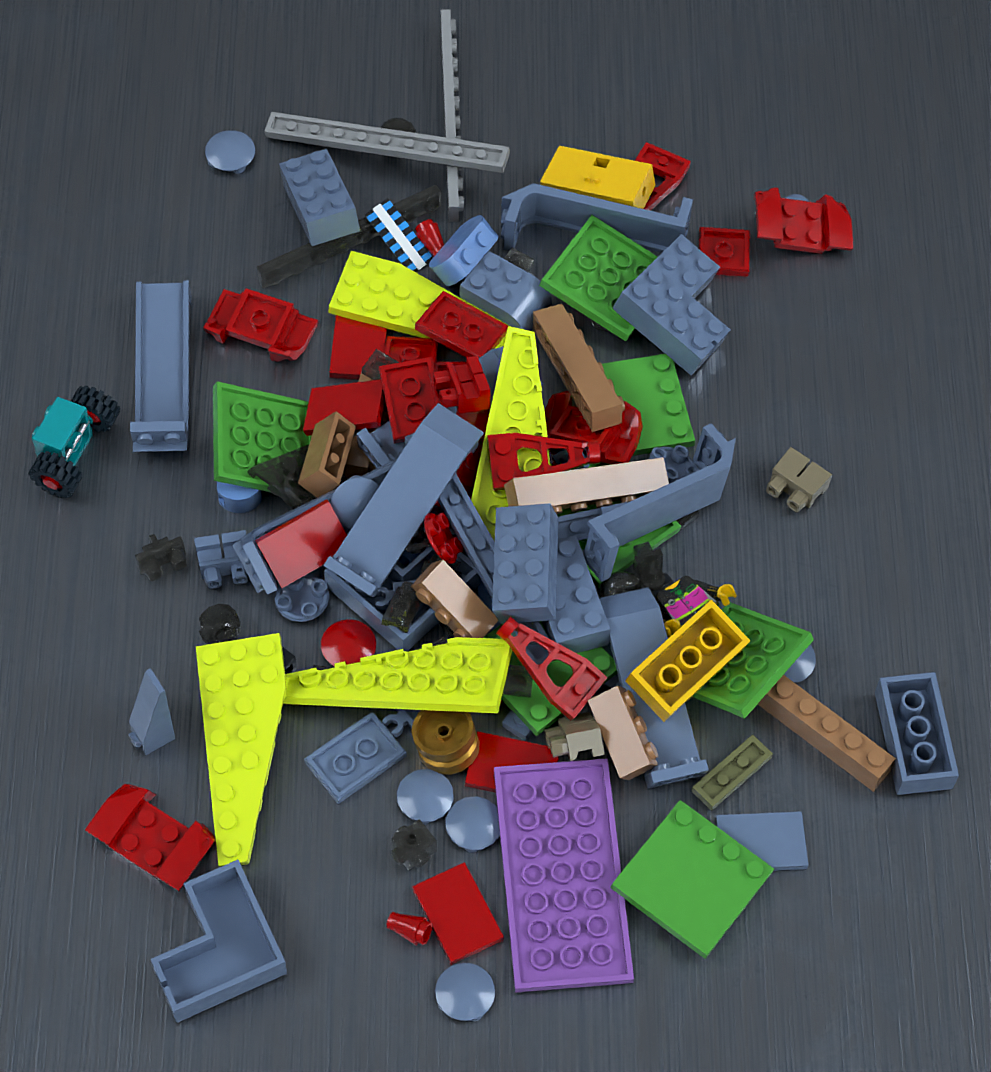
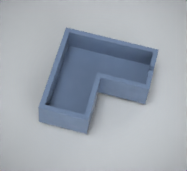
M682 234L622 291L612 308L690 375L717 350L731 331L730 328L695 300L710 284L720 266Z
M430 545L403 570L396 564L381 587L393 590L392 582L417 580L432 563L442 559ZM462 552L458 553L456 562L448 565L474 591L481 584V578L471 560ZM328 568L324 570L328 589L397 650L409 651L440 622L435 617V611L428 604L424 603L423 609L396 612L395 605H390L386 610H376L375 602L385 600L383 596L374 598L366 596L363 598L345 582V579Z
M239 860L183 883L186 896L204 936L151 959L154 972L166 996L176 1023L287 974L285 960Z

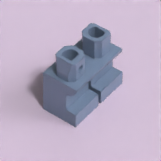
M246 530L221 534L225 555L223 559L218 534L194 538L201 577L205 579L209 589L222 586L221 576L232 575L233 584L238 585L248 582V575L232 546L246 536Z

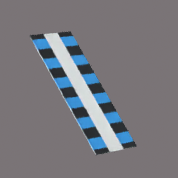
M389 198L365 214L366 218L402 265L417 272L432 260L433 256Z

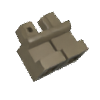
M790 447L773 468L766 492L774 498H778L783 491L790 495L786 504L797 513L805 506L810 508L815 499L829 488L832 474L813 461L809 465V458Z
M591 712L578 714L572 721L567 717L557 719L558 727L544 729L546 744L550 748L553 757L567 755L570 761H573L577 758L578 752L590 750L593 757L605 755L600 727Z

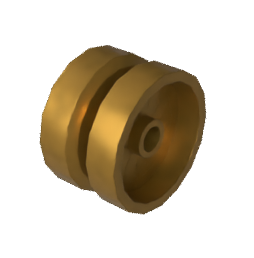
M421 710L414 719L411 733L421 762L428 769L441 774L451 775L465 770L474 762L479 753L480 742L470 712Z

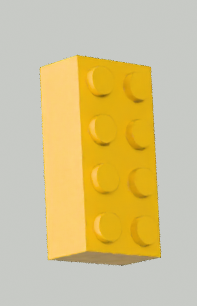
M710 600L634 669L625 681L658 717L665 722L739 654L751 640Z

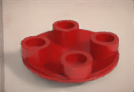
M428 513L424 518V526L431 547L446 563H455L458 553L463 551L461 542L457 537H453L448 528L450 526L449 520L444 513L437 515Z
M347 619L332 624L324 632L321 639V652L326 661L334 667L335 663L344 661L346 665L361 662L360 658L372 656L376 651V638L373 631L366 624L357 620Z

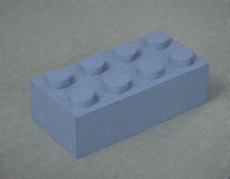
M327 149L279 163L284 188L311 246L360 231L356 208Z
M551 503L496 508L492 611L501 624H504L510 616L518 623L556 620L558 516Z
M574 535L558 540L556 620L542 621L549 639L575 653L609 645L610 627L577 536Z
M935 672L880 678L875 690V696L887 752L896 758L891 770L897 795L953 789L959 773Z

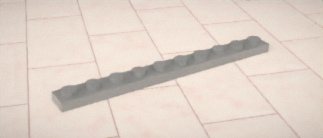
M441 9L445 137L461 140V136H456V131H460V116H455V111H459V96H454V92H458V77H453V72H458L457 57L452 56V53H457V40L452 38V34H456V19H451L450 9ZM446 165L449 222H459V212L464 211V197L458 194V191H463V176H458V171H462V167Z
M271 112L264 130L266 138L504 173L510 155V150L507 146Z

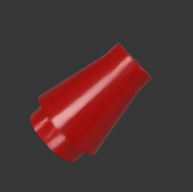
M428 219L416 226L417 237L434 257L444 246L438 224L434 223L432 219Z
M392 912L388 917L386 927L414 945H425L430 938L433 925L427 921L426 917Z

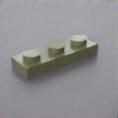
M752 734L692 787V792L712 811L772 758L773 753Z

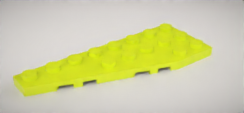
M351 251L328 308L329 314L428 339L431 338L415 330V323L442 291L484 313L486 312L400 263ZM506 335L496 348L504 346Z
M508 326L471 498L494 542L496 508L509 506L505 490L493 491L487 435L521 433L548 437L535 332ZM520 448L517 451L518 465L521 471L527 472L541 465V454L537 450ZM548 449V450H547L548 464L551 465V464H550L549 449Z
M279 633L196 646L219 867L239 860L241 865H246L250 862L256 835V824L263 803V792L267 784L275 748V737L282 716V705L287 693L282 641Z
M455 637L447 639L448 643L433 646L432 643L423 644L422 649L408 652L400 649L360 658L361 662L346 665L345 661L335 663L334 668L325 670L312 668L285 674L287 693L283 704L498 713L512 649L503 639Z

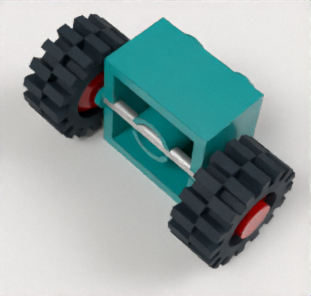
M80 386L71 401L57 396L53 405L47 407L44 420L32 433V441L37 458L29 470L30 479L35 481L37 486H42V490L50 491L49 494H57L60 498L63 496L68 498L73 495L82 479V472H79V468L75 465L93 436L92 429L95 428L98 432L101 430L103 432L109 431L120 413V406H117L118 403L115 400H111L112 397L110 395H104L102 390L98 392L95 387L90 389L88 386Z

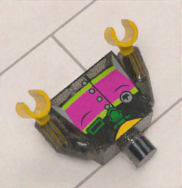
M663 573L654 581V584L660 590L656 594L655 600L660 607L668 638L710 600L719 607L718 601L727 606L730 604L728 597H737L731 584L717 587L699 580H693L687 575L674 582L667 573Z

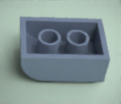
M491 251L484 255L460 285V298L514 328L531 331L533 329V311L552 305L550 292L539 286L541 281Z

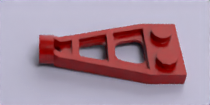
M645 143L635 161L652 164L653 173L665 178V181L658 187H654L644 209L651 211L681 183L690 168V160L650 143Z
M521 433L487 435L493 491L505 490L504 484L513 478L570 471L588 464L600 463L601 460L598 441L582 443ZM520 448L537 450L541 454V465L527 472L521 471L518 465L517 451ZM550 448L565 449L568 452V462L555 466L549 465L547 450ZM583 450H586L587 458L583 457Z
M511 616L496 632L498 636L508 643L548 701L570 721L578 715L587 704V700L591 699L608 678L588 659L527 626L519 624ZM514 630L518 632L515 637L511 635ZM530 642H536L548 651V656L541 664H536L526 653V647ZM553 660H560L569 665L573 670L572 676L562 687L556 686L547 674V666Z

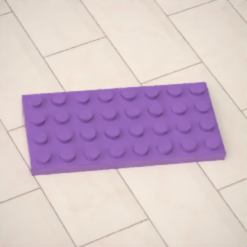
M608 759L494 767L515 993L633 983L634 974L625 899L611 889L612 883L621 873Z

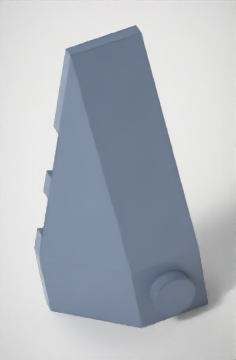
M151 668L146 670L129 720L131 733L128 734L136 749L141 747L145 755L176 739L165 690Z

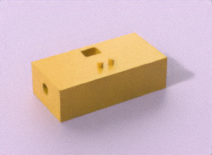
M560 145L540 181V185L641 209H644L656 185L652 164Z

